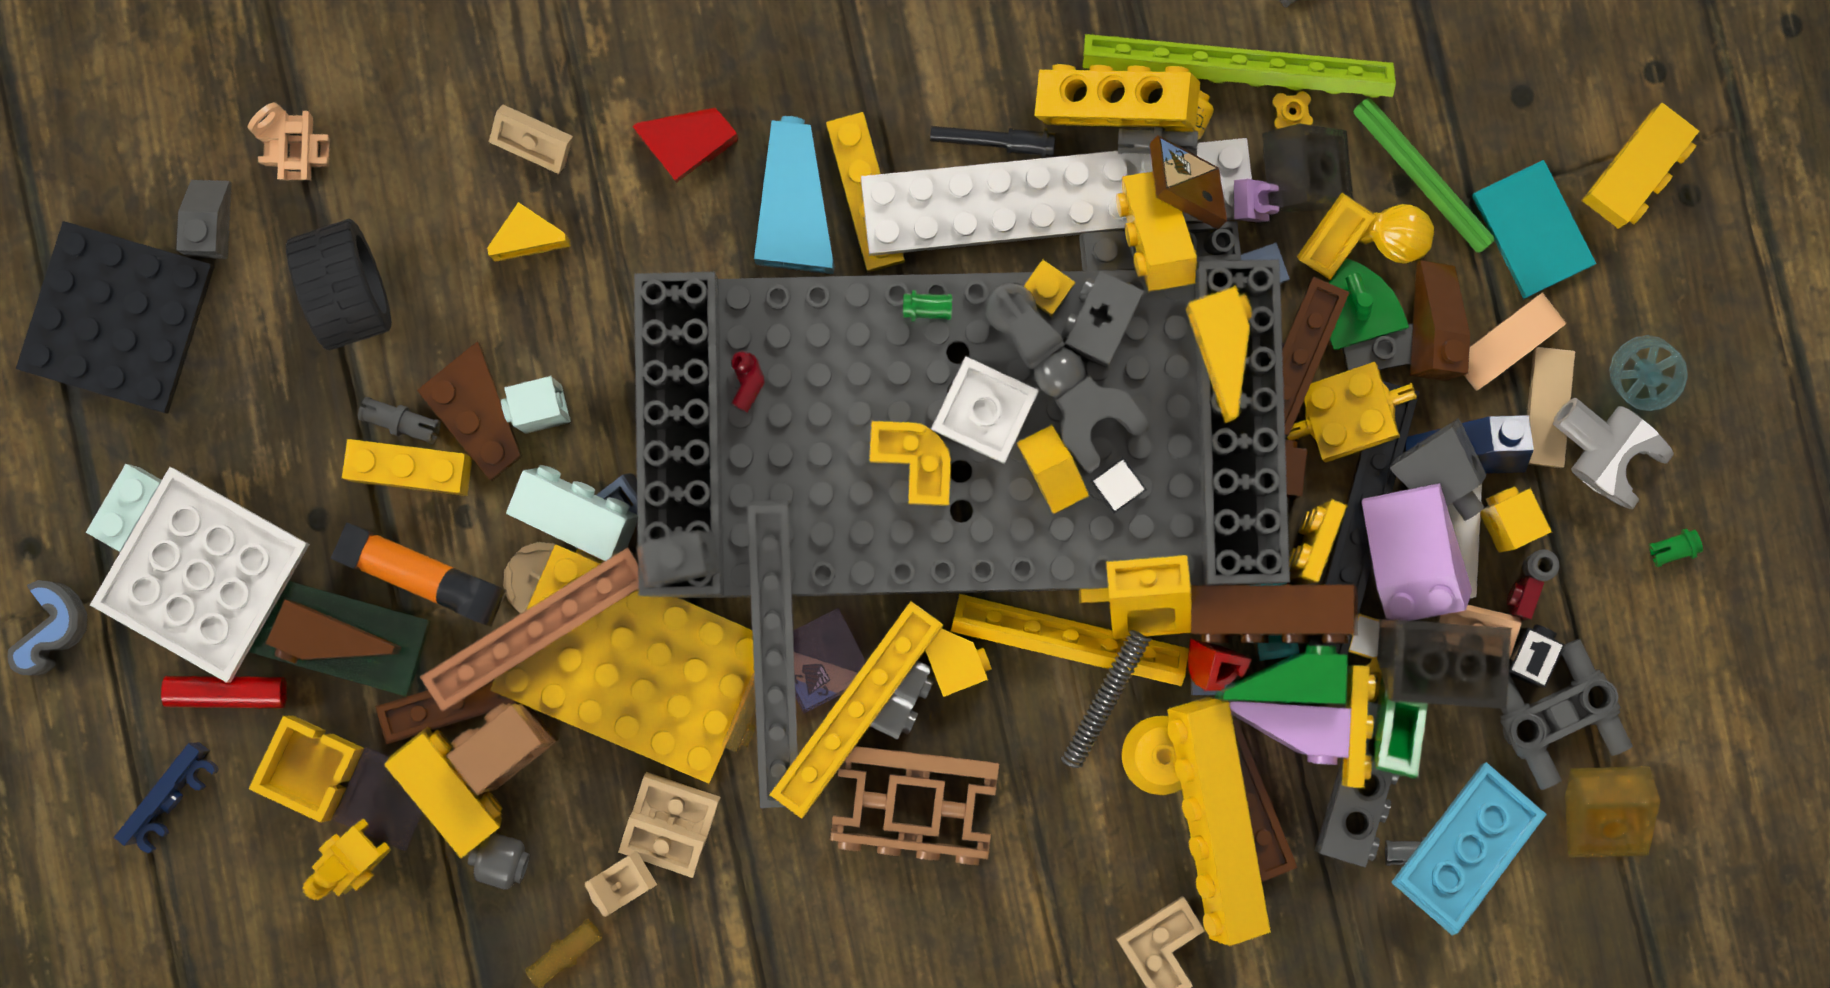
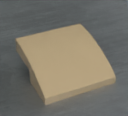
M646 772L633 812L628 819L618 853L629 856L637 851L642 860L647 863L693 878L721 797Z

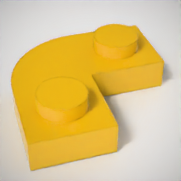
M872 421L870 463L910 464L908 504L949 506L950 455L940 436L927 428V426L918 423Z

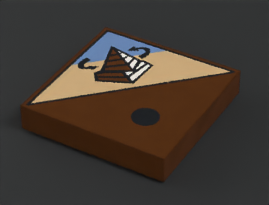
M1157 135L1149 143L1156 198L1219 230L1227 222L1219 167Z

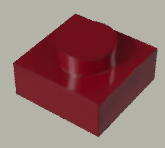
M1532 577L1521 578L1520 583L1515 582L1507 598V604L1511 606L1509 615L1520 617L1521 620H1531L1545 582Z

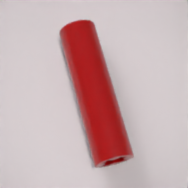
M165 676L162 681L161 699L164 707L284 708L287 699V683L285 677L234 676L231 683H228L216 676Z

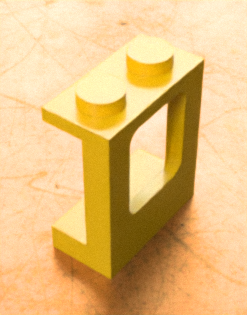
M1187 555L1106 562L1113 639L1126 638L1130 635L1129 631L1135 630L1143 636L1191 633V589Z

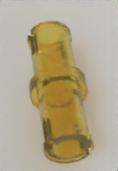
M585 919L580 926L564 939H556L551 943V949L531 966L525 968L531 982L536 987L543 988L548 981L564 968L570 969L576 965V959L596 942L603 939L598 928L589 919Z

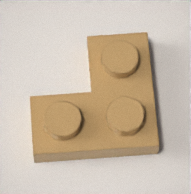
M1181 896L1116 939L1147 988L1193 987L1172 952L1205 930L1185 898Z

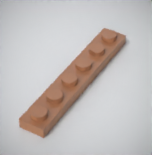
M625 548L422 675L421 679L440 709L444 711L638 589L637 561L630 550Z

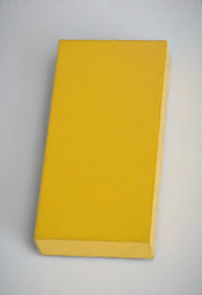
M1341 193L1299 252L1297 258L1331 280L1376 215L1344 193Z

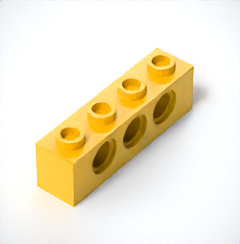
M1056 64L1053 65L1052 70H1039L1035 116L1046 125L1196 128L1200 81L1189 72V69L1179 66H1168L1165 68V72H1151L1150 68L1137 65L1128 66L1127 71H1113L1112 67L1105 65H1091L1090 70H1076L1071 65ZM1081 87H1087L1085 97L1078 102H1074L1075 92ZM1124 87L1125 93L1122 99L1111 103L1112 93L1116 89ZM1157 88H1163L1160 100L1149 104L1148 97L1150 93Z

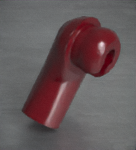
M739 351L733 355L731 367L735 370L741 386L731 404L748 413L764 386L765 378L758 359L752 353Z

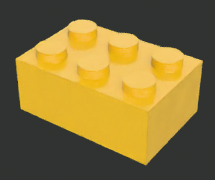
M427 726L393 753L384 765L460 858H462L500 827L502 820L500 811L503 808L490 791L484 794H476L447 757L449 752H451L450 749L453 748L448 739L440 730L437 729L433 733Z

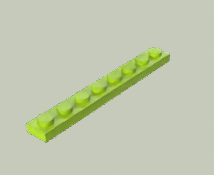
M1085 34L1083 68L1090 69L1091 65H1105L1112 67L1113 71H1127L1128 66L1137 65L1148 67L1151 69V72H1165V68L1168 66H1179L1189 69V72L1197 79H1206L1214 83L1228 81L1247 83L1254 87L1270 85L1286 87L1290 90H1324L1330 94L1342 92L1356 93L1372 98L1380 96L1393 97L1396 85L1394 64L1389 62Z

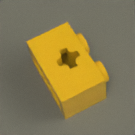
M1516 486L1508 490L1501 491L1487 498L1486 501L1489 506L1480 512V516L1498 553L1517 549L1551 533L1550 527L1531 489L1518 492Z

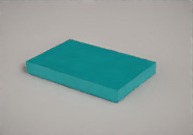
M1544 160L1472 195L1490 233L1494 236V241L1523 299L1596 264Z

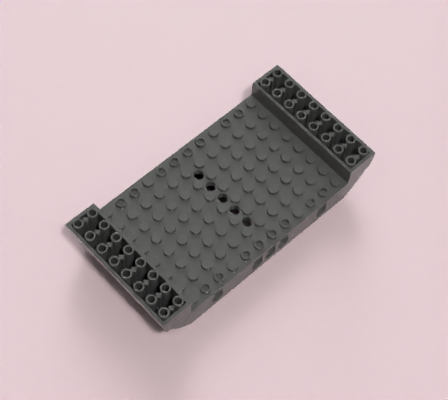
M1279 259L1198 261L1195 284L1149 292L1144 276L1138 277L1136 270L1103 271L1144 292L1109 367L1106 368L1080 356L1085 366V377L1090 376L1100 387L1116 388L1127 392L1147 419L1149 429L1142 435H1134L1129 433L1115 418L1105 417L1098 420L1091 429L1090 440L1095 451L1100 456L1099 467L1092 473L1083 470L1073 458L1089 496L1055 514L1052 513L1016 443L1050 425H1053L1060 437L1062 411L1055 402L1058 398L1046 395L1038 387L1035 381L1034 367L1030 369L1024 363L1009 334L998 331L990 324L985 309L988 295L994 288L1004 283H1017L1024 286L1033 272L718 279L715 272L634 273L638 545L642 542L692 532H710L714 534L721 570L719 574L644 588L638 557L639 596L751 598L747 501L788 500L792 597L1109 588L1106 562L1187 555L1190 588L1191 585H1259L1289 582ZM1061 271L1075 282L1072 290L1052 317L1036 306V312L1061 336L1064 343H1066L1067 338L1061 334L1070 314L1078 316L1085 303L1078 299L1088 277L1096 280L1099 271ZM1236 287L1239 296H1246L1251 308L1252 318L1247 319L1249 333L1238 416L1234 420L1225 423L1185 308L1189 302ZM911 290H916V294H952L951 320L915 318V322H911L910 318H903V294H911ZM1101 308L1098 314L1090 313L1094 317L1093 325L1100 328L1103 322L1110 324L1111 321L1106 319L1108 311ZM954 343L964 344L969 349L970 359L1039 390L1005 464L936 433L943 440L949 451L950 466L956 461H965L972 468L971 478L964 483H957L950 477L949 506L908 504L910 464L870 463L872 421L918 423L932 430L947 397V390L953 384L962 365L954 364L947 358L946 351ZM739 351L752 353L758 359L765 378L764 386L748 413L731 404L741 386L735 370L731 367V359ZM1124 457L1147 491L1113 514L1090 481ZM959 500L967 501L973 508V516L964 523L956 522L950 515L951 505Z

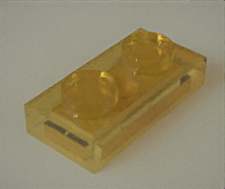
M754 673L721 745L734 752H738L741 745L748 748L757 728L756 725L751 723L756 713Z

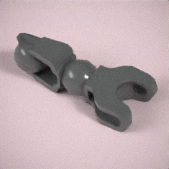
M1004 283L994 288L988 295L985 304L986 316L995 329L1009 334L1024 363L1030 369L1034 367L1035 381L1038 387L1046 395L1058 398L1055 402L1062 411L1060 438L1070 455L1083 470L1092 473L1100 464V456L1095 451L1090 440L1091 429L1098 420L1105 417L1115 418L1129 433L1134 435H1142L1149 429L1147 419L1127 392L1116 388L1100 387L1090 376L1085 377V366L1081 357L1073 350L1061 347L1065 344L1061 336L1036 312V301L1026 287L1017 283Z

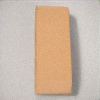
M1543 292L1470 346L1468 374L1464 376L1476 391L1567 324Z

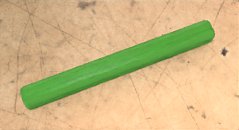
M1366 98L1358 104L1353 111L1354 115L1470 246L1478 253L1483 252L1494 241V236L1371 98Z

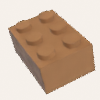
M503 703L484 717L488 724L480 730L478 728L475 730L469 729L452 742L455 749L447 757L474 792L480 794L497 790L558 742V740L533 708L523 704L517 705L514 703L511 705L508 703L504 705Z

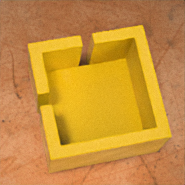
M283 716L249 789L320 823L330 821L346 790L345 787L339 784L340 782L350 781L365 748L335 734H325L326 730L296 716Z

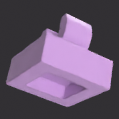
M1252 179L1234 180V219L1250 222L1269 221V214L1279 212V206L1269 205V193L1279 191V186Z

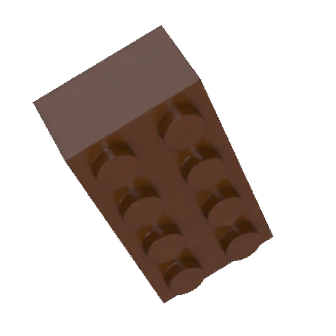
M1191 585V634L1200 635L1201 642L1229 643V636H1241V642L1269 643V636H1282V642L1309 643V636H1322V642L1349 643V636H1358V588L1354 585Z

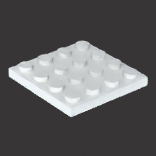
M169 467L90 605L221 680L231 683L310 544L175 468Z

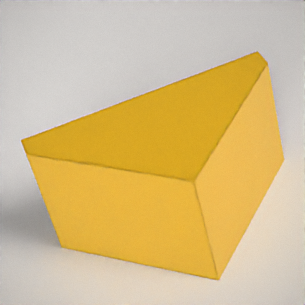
M518 202L487 247L488 255L494 261H500L571 247L569 238L563 231Z
M1053 425L1016 443L1053 514L1089 496L1072 456Z

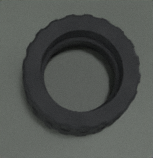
M349 218L287 240L286 257L299 303L313 334L324 349L331 351L390 331L392 318L386 291L370 247L357 223Z

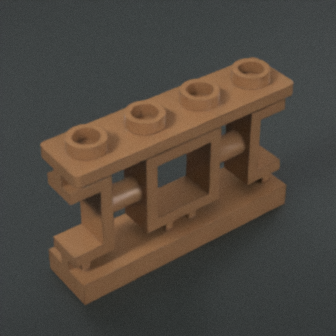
M855 746L838 770V777L857 779L853 817L833 815L830 840L838 841V849L861 851L862 844L877 846V853L900 856L901 849L917 851L916 858L939 861L940 854L956 855V863L979 865L980 858L988 859L991 834L971 831L975 794H996L999 763ZM853 762L906 769V776L890 774L888 794L866 792L864 790L867 771L853 770L851 766ZM930 772L985 778L984 785L968 783L966 803L943 801L945 780L929 779ZM897 784L936 788L932 827L892 822ZM862 807L886 810L883 830L899 832V837L892 838L844 832V826L860 827ZM942 816L964 819L962 840L978 842L976 848L922 841L923 835L939 837Z

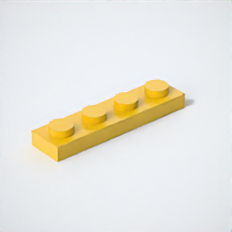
M861 112L826 122L867 273L904 263L903 253L869 256L861 176L879 175L881 173L864 113Z

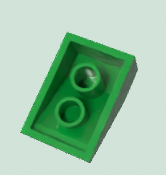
M1306 646L1305 654H1294L1224 686L1225 689L1215 692V699L1346 704L1347 655H1336L1335 646Z

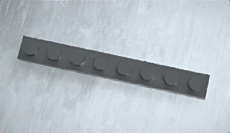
M788 500L747 501L760 808L785 807L770 796V793L798 756Z

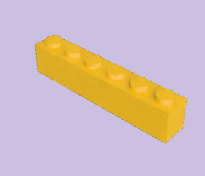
M1206 697L1167 709L1169 716L1168 734L1174 743L1177 760L1175 762V772L1181 782L1184 798L1182 810L1185 818L1188 820L1191 836L1189 848L1196 863L1198 874L1196 887L1202 897L1205 912L1203 925L1209 935V939L1232 946L1270 933L1229 701Z

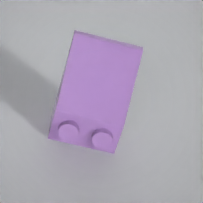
M1440 483L1364 498L1362 500V507L1377 590L1388 624L1466 611L1472 588Z
M1229 701L1231 715L1296 753L1306 754L1307 762L1337 765V757L1348 758L1351 709Z

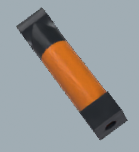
M347 522L331 559L363 571L489 627H492L507 592L502 587Z

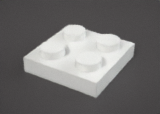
M965 357L934 422L932 431L1005 464L1039 390Z

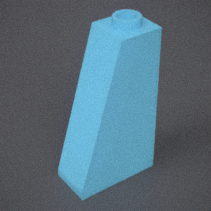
M783 116L781 121L772 120L754 260L756 265L833 274L834 262L811 125L804 124L805 120L802 118Z

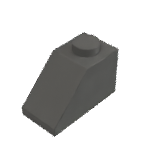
M214 180L190 181L178 211L177 251L189 258L228 259L232 182Z

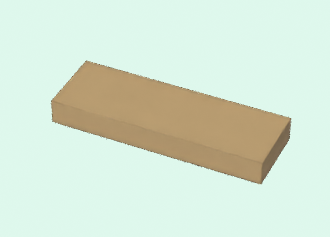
M1535 347L1533 349L1527 415H1529L1534 451L1528 465L1554 468L1564 467L1567 436L1556 428L1553 422L1558 411L1571 400L1575 351Z

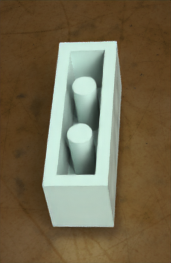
M539 465L538 468L522 471L506 514L604 561L628 547L638 522V515L628 511L630 506L627 503L608 497L607 500L594 495L595 489L578 481H573L571 484L560 479L561 473L548 466Z

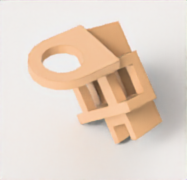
M273 102L264 106L250 120L248 129L257 139L264 142V156H258V163L264 166H278L277 179L311 181L312 167H329L330 138L326 134H313V117L309 111H303L302 116L288 115L282 107ZM288 144H290L289 158H287V157H288ZM318 144H320V157H318Z

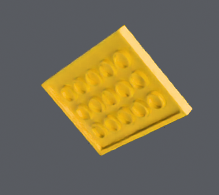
M555 544L526 610L600 565V563ZM638 588L496 677L490 691L709 784L755 681L753 632L749 628L678 597L639 596Z

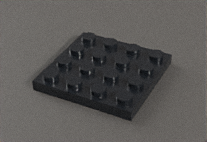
M63 221L16 369L169 414L215 266Z

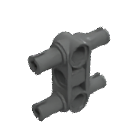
M1581 639L1565 644L1561 652L1574 679L1571 681L1572 685L1530 705L1529 703L1524 704L1510 673H1504L1488 681L1503 712L1500 715V722L1503 726L1504 738L1513 746L1517 757L1520 756L1521 759L1526 760L1540 790L1549 788L1562 781L1547 751L1549 743L1589 724L1597 726L1611 756L1620 754L1633 747L1618 717V714L1621 713L1619 710L1621 707L1618 703L1617 689L1612 683L1607 681L1600 669L1595 670ZM1594 686L1600 688L1604 696L1603 702L1597 708L1591 706L1588 701V693ZM1523 720H1527L1533 728V734L1526 742L1521 741L1516 733L1518 724Z

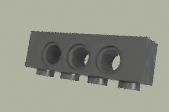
M1368 701L1367 715L1373 716L1374 727L1372 737H1374L1378 704ZM1366 739L1365 755H1371L1368 750V743L1370 739ZM1371 755V775L1375 779V788L1371 794L1363 796L1357 787L1342 786V757L1314 851L1366 868L1368 860L1374 861L1378 852L1380 838L1375 837L1379 822L1385 823L1390 811L1391 800L1386 799L1390 784L1396 785L1400 775L1376 769L1375 757ZM1359 811L1364 818V826L1359 832L1350 833L1346 828V818L1350 813Z

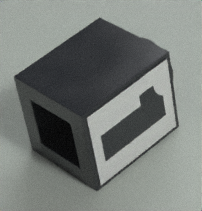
M1535 624L1533 629L1529 627L1520 628L1511 657L1506 659L1501 671L1510 673L1511 676L1536 688H1546L1565 644L1555 640L1557 633L1543 626Z

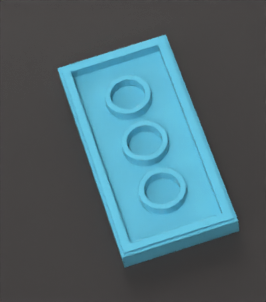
M1485 762L1480 765L1391 883L1451 935H1455L1460 931L1546 816V813Z

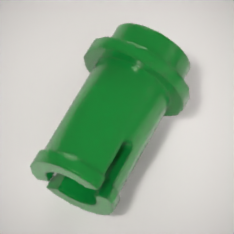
M911 290V294H903V318H910L911 322H915V318L951 320L952 294H916V290Z
M1687 528L1682 529L1680 535L1655 543L1652 542L1648 545L1650 555H1655L1653 562L1656 567L1688 556L1694 559L1697 558V553L1703 552L1702 541L1695 529L1691 531Z

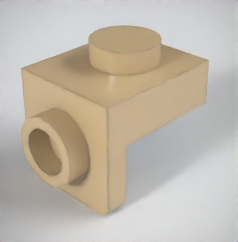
M637 851L585 882V887L590 894L592 902L598 907L604 917L657 885Z

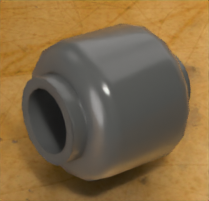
M492 833L471 850L468 865L474 866V878L478 882L508 890L515 882L521 884L528 867L530 853L525 852V846L522 841Z

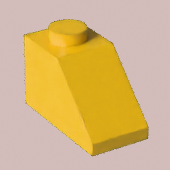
M942 628L925 650L943 697L988 680L985 672L992 670L984 648L976 650L973 642Z

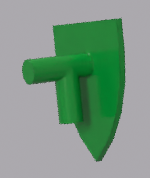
M1346 258L1329 281V284L1349 292L1330 337L1333 350L1408 329L1409 325L1403 308L1394 291L1380 276L1366 266Z

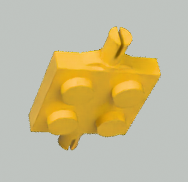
M1375 362L1311 383L1304 398L1306 420L1294 423L1287 439L1295 440L1311 434L1317 441L1322 460L1326 463L1400 438L1395 422V406L1417 399L1413 384L1410 383L1409 385L1389 391L1382 381L1378 365Z

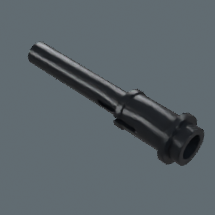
M932 126L930 141L1007 148V153L1041 155V158H1046V156H1054L1056 133L1048 132V128H1044V132L1009 128L1007 133Z

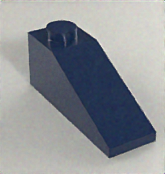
M1529 415L1489 416L1462 423L1484 468L1485 474L1526 472L1534 451ZM1440 429L1407 437L1404 447L1405 452Z

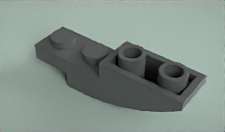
M1237 221L1226 222L1219 230L1206 223L1186 224L1197 257V263L1198 261L1241 260ZM1125 231L1083 233L1079 236L1083 271L1135 270L1134 253L1137 252L1135 246H1128Z

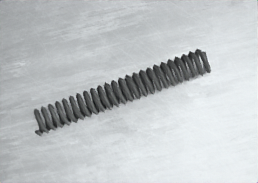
M1135 630L1129 631L1130 635L1126 637L1128 641L1123 642L1125 646L1121 647L1122 651L1118 652L1119 657H1115L1116 662H1113V667L1109 668L1111 673H1106L1108 678L1103 679L1104 683L1098 689L1099 694H1095L1096 699H1092L1093 704L1089 705V710H1086L1088 715L1083 716L1085 720H1081L1082 725L1078 726L1079 730L1075 731V736H1072L1073 741L1069 742L1071 746H1067L1068 751L1064 752L1066 758L1080 764L1070 763L1062 756L1061 760L1063 763L1073 768L1083 767V762L1086 761L1085 757L1089 756L1088 752L1092 750L1091 747L1097 741V736H1100V731L1103 730L1102 726L1109 719L1108 715H1111V710L1114 709V705L1120 699V694L1123 693L1122 689L1126 688L1125 684L1132 677L1131 673H1134V668L1140 662L1139 657H1143L1142 652L1146 651L1145 647L1149 646L1148 641H1151V638H1146Z

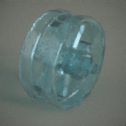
M1649 335L1633 338L1621 345L1613 356L1610 366L1611 383L1617 393L1636 409L1646 411L1663 409L1675 402L1683 392L1688 378L1686 362L1681 354L1662 338ZM1650 347L1648 359H1640L1636 353ZM1659 347L1668 350L1672 354L1667 359L1655 364ZM1631 357L1635 362L1634 370L1623 371L1624 365ZM1673 365L1676 366L1673 379L1664 376L1661 372ZM1638 378L1626 393L1622 387L1621 379ZM1661 383L1669 385L1665 391L1657 395L1656 387ZM1646 384L1650 398H1635Z

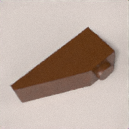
M1419 260L1416 266L1410 376L1447 381L1466 375L1469 369L1470 331L1456 267Z
M284 600L266 641L267 645L277 648L274 653L275 656L295 664L299 658L314 660L399 654L402 648L397 644L292 600Z

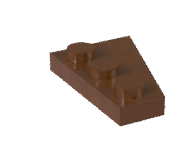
M477 341L417 391L489 480L493 482L523 456L511 424L506 422L496 384L489 371L481 344Z

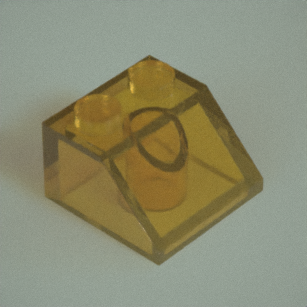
M1650 766L1570 769L1565 794L1569 858L1648 855L1661 802Z

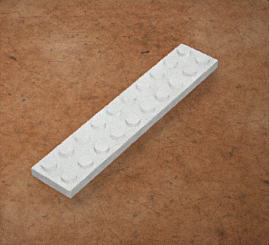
M1247 138L1198 143L1197 156L1219 167L1227 220L1234 219V180L1252 179ZM1118 151L861 176L869 256L1125 230V223H1128L1126 216H1119L1116 204V194L1122 193V176L1153 171L1151 154H1118ZM1182 212L1186 224L1202 222Z

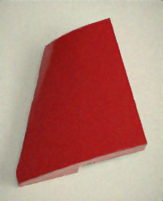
M716 108L637 122L632 126L676 183L706 160L708 163L739 140L736 131Z

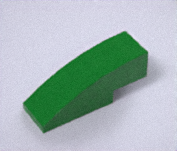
M1392 662L1383 671L1376 716V769L1411 778L1418 776L1428 702L1425 701L1428 671Z

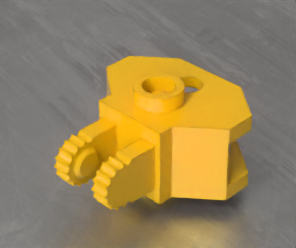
M364 819L356 823L341 838L338 834H335L319 848L322 856L312 866L315 870L314 874L305 881L302 888L304 889L303 893L309 899L318 901L331 891H334L338 897L342 893L345 895L351 889L358 891L374 876L371 871L391 849L385 842L377 848L363 834L370 827Z

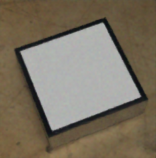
M1124 457L1090 481L1113 514L1147 491Z

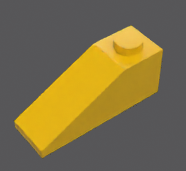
M1236 287L1189 302L1185 308L1225 423L1234 420L1238 416L1249 333L1247 319L1252 318L1251 308L1246 296H1239Z

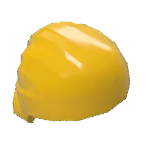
M1401 204L1387 208L1381 213L1375 212L1376 217L1359 239V242L1363 244L1374 241L1385 257L1394 262L1406 264L1424 257L1430 251L1434 226L1429 215L1420 208Z

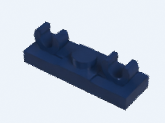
M200 742L188 743L114 838L124 846L137 843L142 851L146 853L154 852L157 848L149 843V832L153 830L158 835L164 837L169 834V830L164 824L153 822L159 814H162L164 811L169 813L178 805L183 797L180 791L185 786V781L187 780V783L193 789L203 790L206 785L199 781L197 777L199 769L205 768L211 774H216L219 771L214 762L203 760L210 750Z

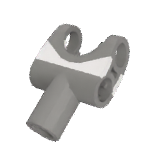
M1573 398L1558 411L1554 418L1553 425L1585 450L1571 468L1572 472L1594 491L1628 509H1634L1639 502V498L1632 492L1633 488L1629 485L1626 477V467L1630 459L1638 453L1643 455L1646 453L1655 460L1667 464L1674 455L1671 447L1653 427L1634 412L1622 406H1618L1607 422H1605L1580 400Z

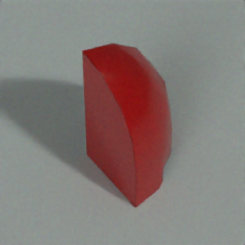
M1190 638L1188 669L1190 677L1196 686L1205 691H1221L1225 689V685L1231 683L1237 676L1242 677L1246 673L1251 662L1250 658L1234 650Z

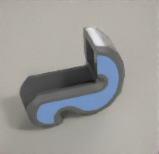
M37 580L28 584L27 587L41 606L50 614V617L8 649V664L14 672L20 675L46 674L56 664V661L49 657L50 651L71 648L81 640L87 630V612L80 597L71 588L62 583Z

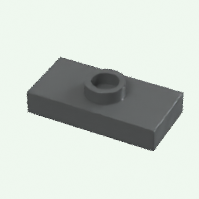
M1413 323L1408 324V329L1342 348L1346 371L1372 362L1378 365L1379 370L1411 365Z

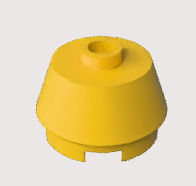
M1154 716L1136 724L1127 734L1122 747V763L1129 779L1141 790L1155 795L1172 794L1182 789L1181 782L1175 772V762L1177 760L1174 743L1168 734V716Z

